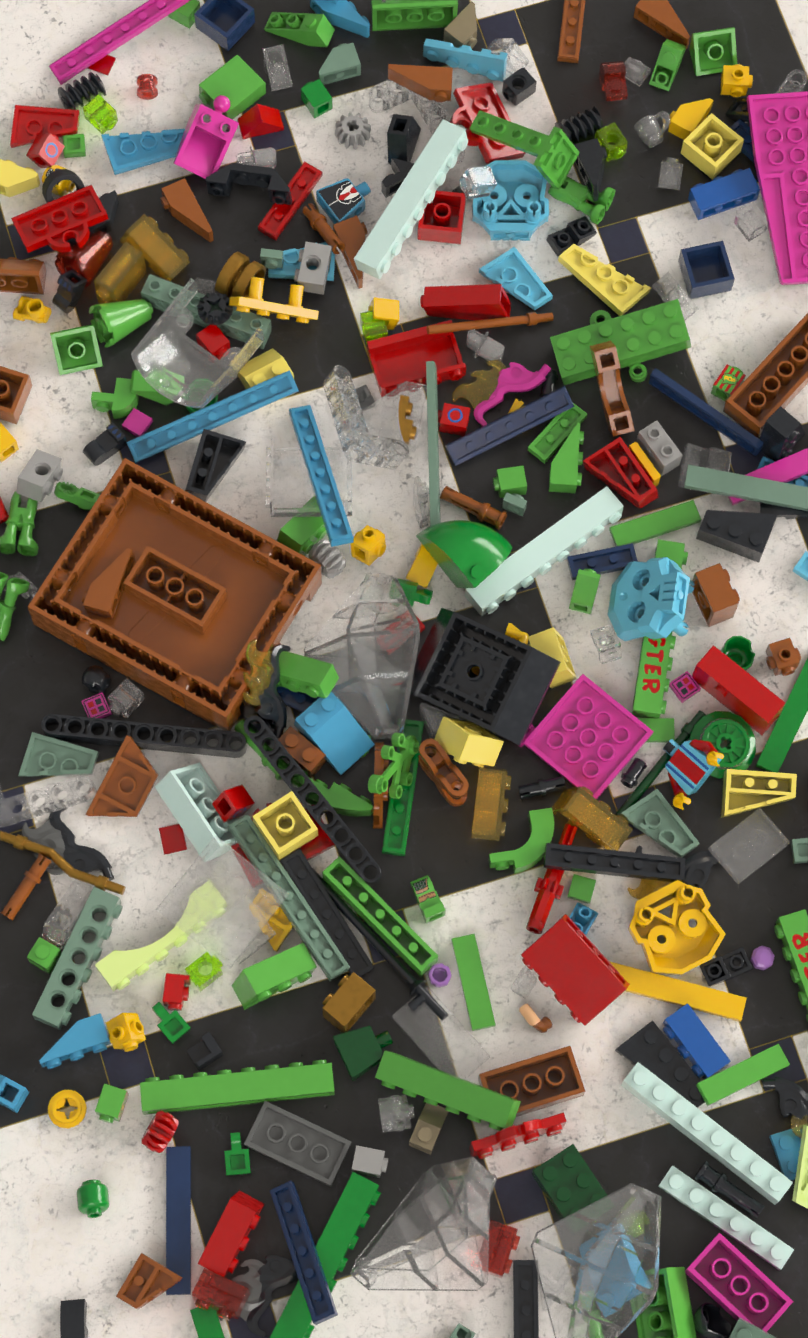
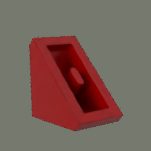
M256 104L237 119L242 139L284 130L279 109L261 104Z

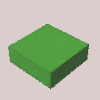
M84 134L62 135L63 145L65 146L63 149L64 158L86 156Z
M574 874L567 898L590 904L596 880Z

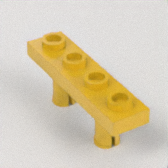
M251 277L249 296L246 298L240 296L230 297L229 306L237 307L236 311L250 313L251 309L256 310V314L261 316H270V313L277 314L276 318L289 320V317H295L296 322L309 323V320L318 319L319 311L305 309L301 306L304 286L290 285L288 304L283 305L264 301L262 293L265 279Z

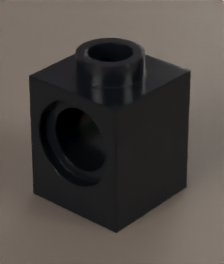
M522 67L503 80V96L506 100L511 101L517 106L535 93L537 81Z

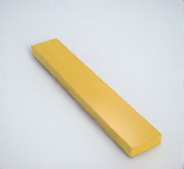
M610 962L630 984L625 990L626 992L682 1007L688 1003L692 1009L739 1022L742 1020L746 997Z

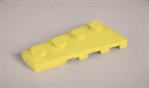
M575 244L570 246L558 258V261L619 316L625 314L651 290V287L645 284L642 286L635 282V278L627 274L625 276L617 272L614 266L598 261V257Z

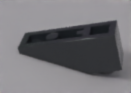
M596 138L573 144L580 152L574 163L593 201H598L605 169L604 159L607 158L605 146H601Z

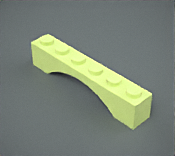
M209 880L191 893L182 918L163 938L139 949L127 951L114 950L95 964L96 969L113 992L116 989H124L130 984L132 977L143 975L149 970L151 963L154 961L160 962L168 956V951L174 946L178 948L185 944L188 940L187 937L193 932L197 934L205 929L206 923L212 918L216 920L224 915L227 902Z

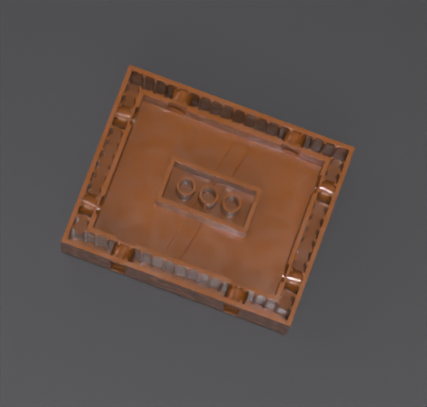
M124 458L28 605V610L33 624L223 731H231L241 715L240 705L268 661L271 648L279 644L305 600L311 602L321 586V565ZM127 548L132 549L135 559L129 575L123 582L124 590L114 618L110 619L87 612L82 603L85 590H88L90 584Z

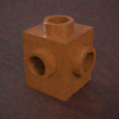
M790 638L771 643L766 649L768 656L766 657V663L770 670L773 669L775 676L780 674L787 676L795 672L801 661V656L798 648H794Z

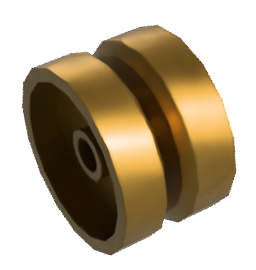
M237 251L223 266L216 281L215 292L218 291L221 294H226L228 298L237 296L246 298L249 296L251 277L264 279L266 267L256 261L250 263L249 257Z

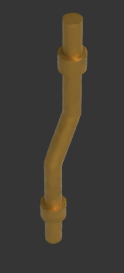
M0 831L1 841L12 844L14 848L20 850L27 849L49 857L71 878L92 884L103 891L109 890L123 895L125 892V886L109 881V878L99 875L97 877L74 869L53 848L32 842L27 837L19 834L15 836Z

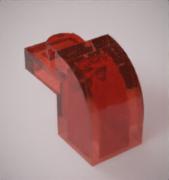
M623 61L600 64L601 89L605 91L606 101L625 100L628 97L625 79L626 69Z

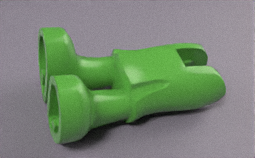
M566 176L560 189L558 190L551 186L548 194L558 201L571 205L577 211L580 210L589 216L592 223L597 225L602 221L605 211H608L615 195V189L606 187L602 193H599L598 201H593L586 186ZM586 200H589L596 205H591L587 203Z
M15 491L10 502L9 517L5 522L7 525L6 530L0 537V552L4 554L15 552L16 533L19 530L21 534L17 545L18 552L24 556H36L38 554V544L32 538V532L35 528L34 518L38 501L28 498L27 508H21L22 495Z
M0 572V598L5 585L6 594L4 600L0 599V640L5 641L10 630L12 614L16 609V600L20 594L28 591L30 583L20 578H10L8 580V575Z

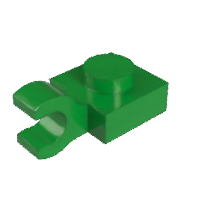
M396 578L391 602L413 607L414 601L429 605L433 591L429 589L418 590V583Z
M160 1002L152 1007L154 1013L162 1020L157 1027L172 1044L191 1029L176 1010L169 1014Z
M230 1133L232 1150L224 1151L226 1176L251 1174L249 1149H242L241 1133Z

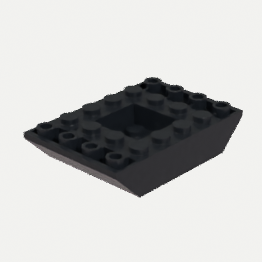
M441 608L402 690L520 746L561 662L461 614ZM478 666L480 669L479 675L471 678L469 675L470 669Z

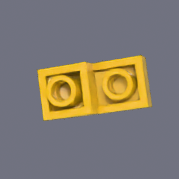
M422 543L405 578L427 588L438 563Z

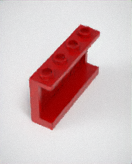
M448 320L437 324H447L453 322L452 320ZM427 326L367 341V353L381 397H394L400 392H413L423 386H427L426 361H434L436 364L437 385L442 383V381L450 379L455 381L465 376L466 364L462 361L454 332L427 334Z
M567 914L563 915L521 954L523 963L530 970L534 969L537 972L540 982L545 987H550L555 992L554 996L557 1001L562 1005H566L571 1010L570 1014L578 1023L582 1022L584 1026L619 997L630 985Z

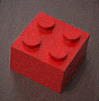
M436 190L433 201L427 204L424 214L419 220L418 240L461 244L466 193Z

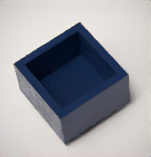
M207 0L194 14L196 28L227 51L255 23L254 8L243 0Z
M723 241L681 249L678 262L689 300L732 290L735 278Z

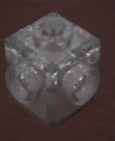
M393 1095L378 1099L383 1133L411 1128L410 1119L415 1118L413 1104H408L406 1095Z

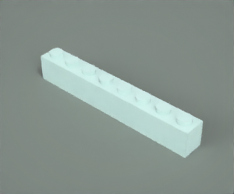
M444 119L441 121L356 254L354 261L358 270L377 279H380L384 273H387L392 259L400 253L404 240L412 234L416 221L422 218L425 207L433 201L437 188L445 182L449 169L455 166L458 155L466 149L468 138L464 128Z
M606 486L504 560L476 588H466L465 597L480 616L486 613H493L499 607V603L503 600L509 601L512 599L518 589L530 586L536 576L549 572L552 568L551 565L558 561L560 563L570 555L569 552L575 548L577 550L582 548L587 543V539L592 535L596 537L604 531L606 525L616 523L622 517L623 504Z
M639 1062L623 1080L621 1086L774 1205L781 1200L793 1182Z

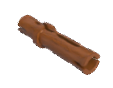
M308 204L311 211L307 206H304L303 214L309 219L311 227L318 231L329 246H332V252L340 254L336 247L343 252L345 244L329 226L326 217L319 213L314 204Z
M39 853L29 871H25L24 875L26 876L0 912L12 921L14 920V917L37 883L40 884L42 881L40 878L52 862L51 860Z

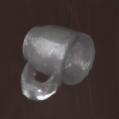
M665 111L658 112L655 116L648 115L640 119L635 124L634 129L644 144L648 145L649 148L655 147L664 139L663 132L669 127L670 116ZM658 118L663 120L662 129L657 121Z

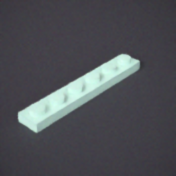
M673 1165L658 1186L779 1271L782 1270L794 1251L793 1248Z

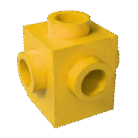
M739 64L723 66L721 95H731L733 97L746 96L748 88H752L753 75H749V66Z
M368 525L355 534L354 543H351L352 557L368 566L378 557H381L386 550L385 534Z
M121 1013L105 1022L109 1039L114 1049H124L125 1052L137 1049L138 1044L146 1040L143 1032L144 1028L137 1013Z

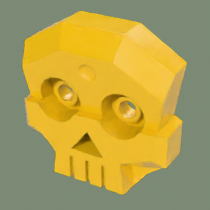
M677 880L635 902L634 915L628 930L635 944L642 946L651 973L682 975L712 959L726 934L708 911L711 905L701 888L693 887ZM671 906L669 917L659 913V911ZM690 919H693L696 922V926L694 928H691L688 925V921ZM659 935H662L665 938V942L663 944H660L657 941V937Z

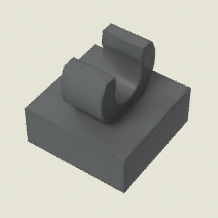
M367 385L346 393V397L355 415L376 406V402Z

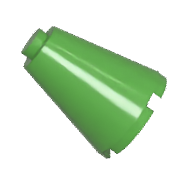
M145 299L95 304L89 309V314L93 313L94 319L90 321L91 324H94L97 339L100 343L105 342L104 347L108 348L149 321L152 317L151 314H153V308L149 301L146 302Z

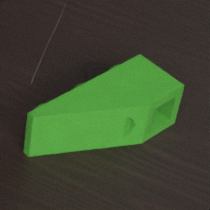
M272 12L264 28L266 32L313 47H328L335 31L324 14Z
M580 423L575 425L551 462L549 492L576 493L577 486H581L582 473L578 472V465H582L583 452H579V444L583 445L584 431H580Z

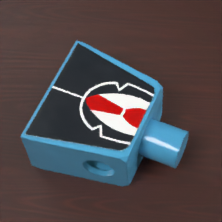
M345 178L317 190L316 199L330 220L336 224L354 216L358 217L365 210V200L363 197L371 193V190L366 182H362L355 187L348 178Z

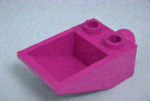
M224 95L217 96L214 99L213 106L215 110L202 104L195 105L173 163L204 179L218 171L239 125L238 122L222 115V113L230 108V100ZM205 114L209 116V121L206 123L203 121ZM224 124L228 126L225 132L222 130Z

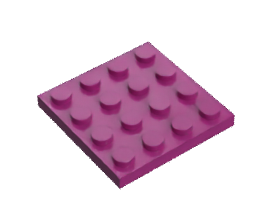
M582 674L523 743L561 776L563 775L567 781L591 801L595 802L652 736L654 731Z

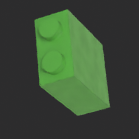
M236 55L199 84V98L205 105L209 104L215 110L213 106L214 99L220 95L228 97L230 108L222 113V115L233 120L266 94V83Z

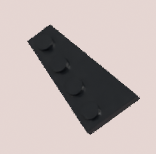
M653 1020L615 1049L617 1053L621 1056L623 1055L634 1066L639 1062L695 1107L699 1108L705 1103L696 1086L701 1080Z

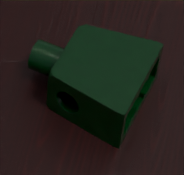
M370 1026L333 1036L334 1044L352 1081L378 1065L383 1056L381 1049L393 1044L388 1030L375 1036Z

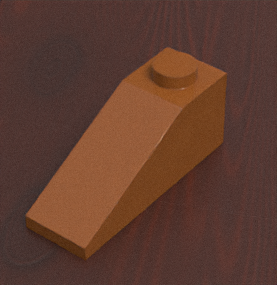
M640 0L634 11L635 19L665 38L687 46L686 49L688 48L690 35L668 0Z
M388 64L389 80L428 100H435L436 102L451 101L452 67Z
M184 178L161 188L163 197L160 198L163 208L165 210L169 209L174 218L207 241H214L213 231L186 179Z
M354 216L333 224V231L345 244L342 255L358 289L363 287L364 272L357 269L354 258L365 242L368 231L364 222L360 223L358 217Z
M127 548L90 584L89 589L85 590L82 603L87 612L110 619L114 618L124 590L123 582L129 575L135 559L132 549Z

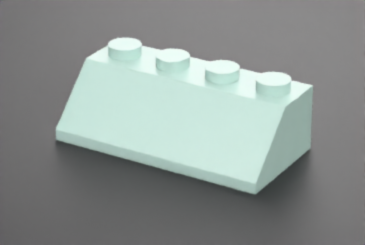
M200 762L169 771L155 786L160 797L164 800L204 862L221 857L232 850L231 846L237 844V841L227 827L238 819L235 818L227 822L222 820L212 805L221 793Z

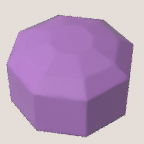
M760 946L753 950L750 961L756 969L765 970L772 966L775 955L770 948Z
M442 963L433 965L428 973L430 984L438 988L447 986L452 976L449 967Z

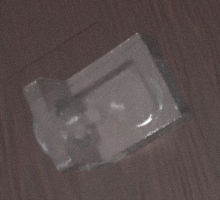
M666 157V161L661 160L658 187L680 189L683 163H679V158Z

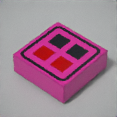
M688 671L669 683V687L681 703H684L701 690Z
M103 692L81 701L87 716L90 718L102 719L112 715Z

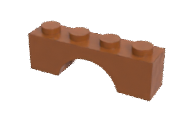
M612 341L590 346L608 430L613 437L635 431L631 412L622 387L621 367L616 346Z

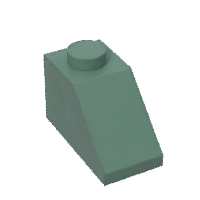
M354 43L340 44L331 50L319 70V79L323 85L361 75V63Z

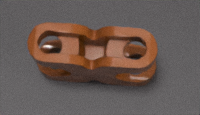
M435 739L424 740L419 746V765L426 775L435 782L437 789L451 806L463 805L467 800L469 787L467 779L458 767L452 764L450 757Z

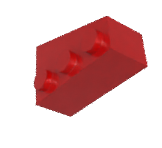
M621 437L583 460L584 468L637 508L641 509L658 498L657 488Z
M240 1190L232 1196L197 1264L221 1277H224L228 1272L233 1273L239 1262L236 1257L240 1250L242 1252L245 1250L250 1240L248 1235L251 1229L254 1230L261 1218L259 1215L265 1204Z

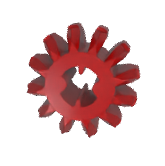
M157 1112L143 1135L142 1144L153 1152H163L177 1129L178 1120L168 1112Z

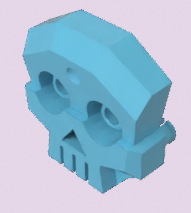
M495 160L473 172L472 181L475 198L472 205V221L482 226L490 235L491 240L530 241L534 232L545 222H548L549 199L545 198L547 180L533 164L525 160ZM491 196H497L498 198L492 199ZM529 196L530 199H524L523 197Z
M667 557L651 558L647 562H629L612 584L608 617L620 639L629 641L644 636L650 639L667 638L672 631L681 637L687 634L688 629L685 628H689V626L683 622L687 595L694 590L692 586H695V584L676 562Z

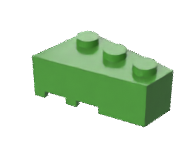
M315 497L280 529L277 538L278 542L305 557L312 547L327 533Z
M303 942L243 969L232 984V988L244 1010L278 992L289 989L298 981L303 983L309 980L317 966Z

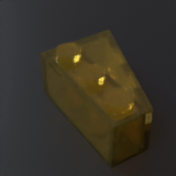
M145 214L126 230L120 240L123 245L130 244L136 250L134 254L138 258L143 256L149 263V267L156 274L170 282L190 263L186 252L178 249L173 244V239L167 233L160 231L157 222Z
M479 767L471 838L499 841L500 836H504L506 822H501L502 812L507 813L509 800L504 799L505 789L510 790L511 776H507V769Z
M584 786L564 790L552 806L554 815L557 812L569 819L567 824L578 826L586 833L585 836L603 849L618 851L633 830L628 826L629 822L625 818L613 814L608 804L596 800L593 797V793Z

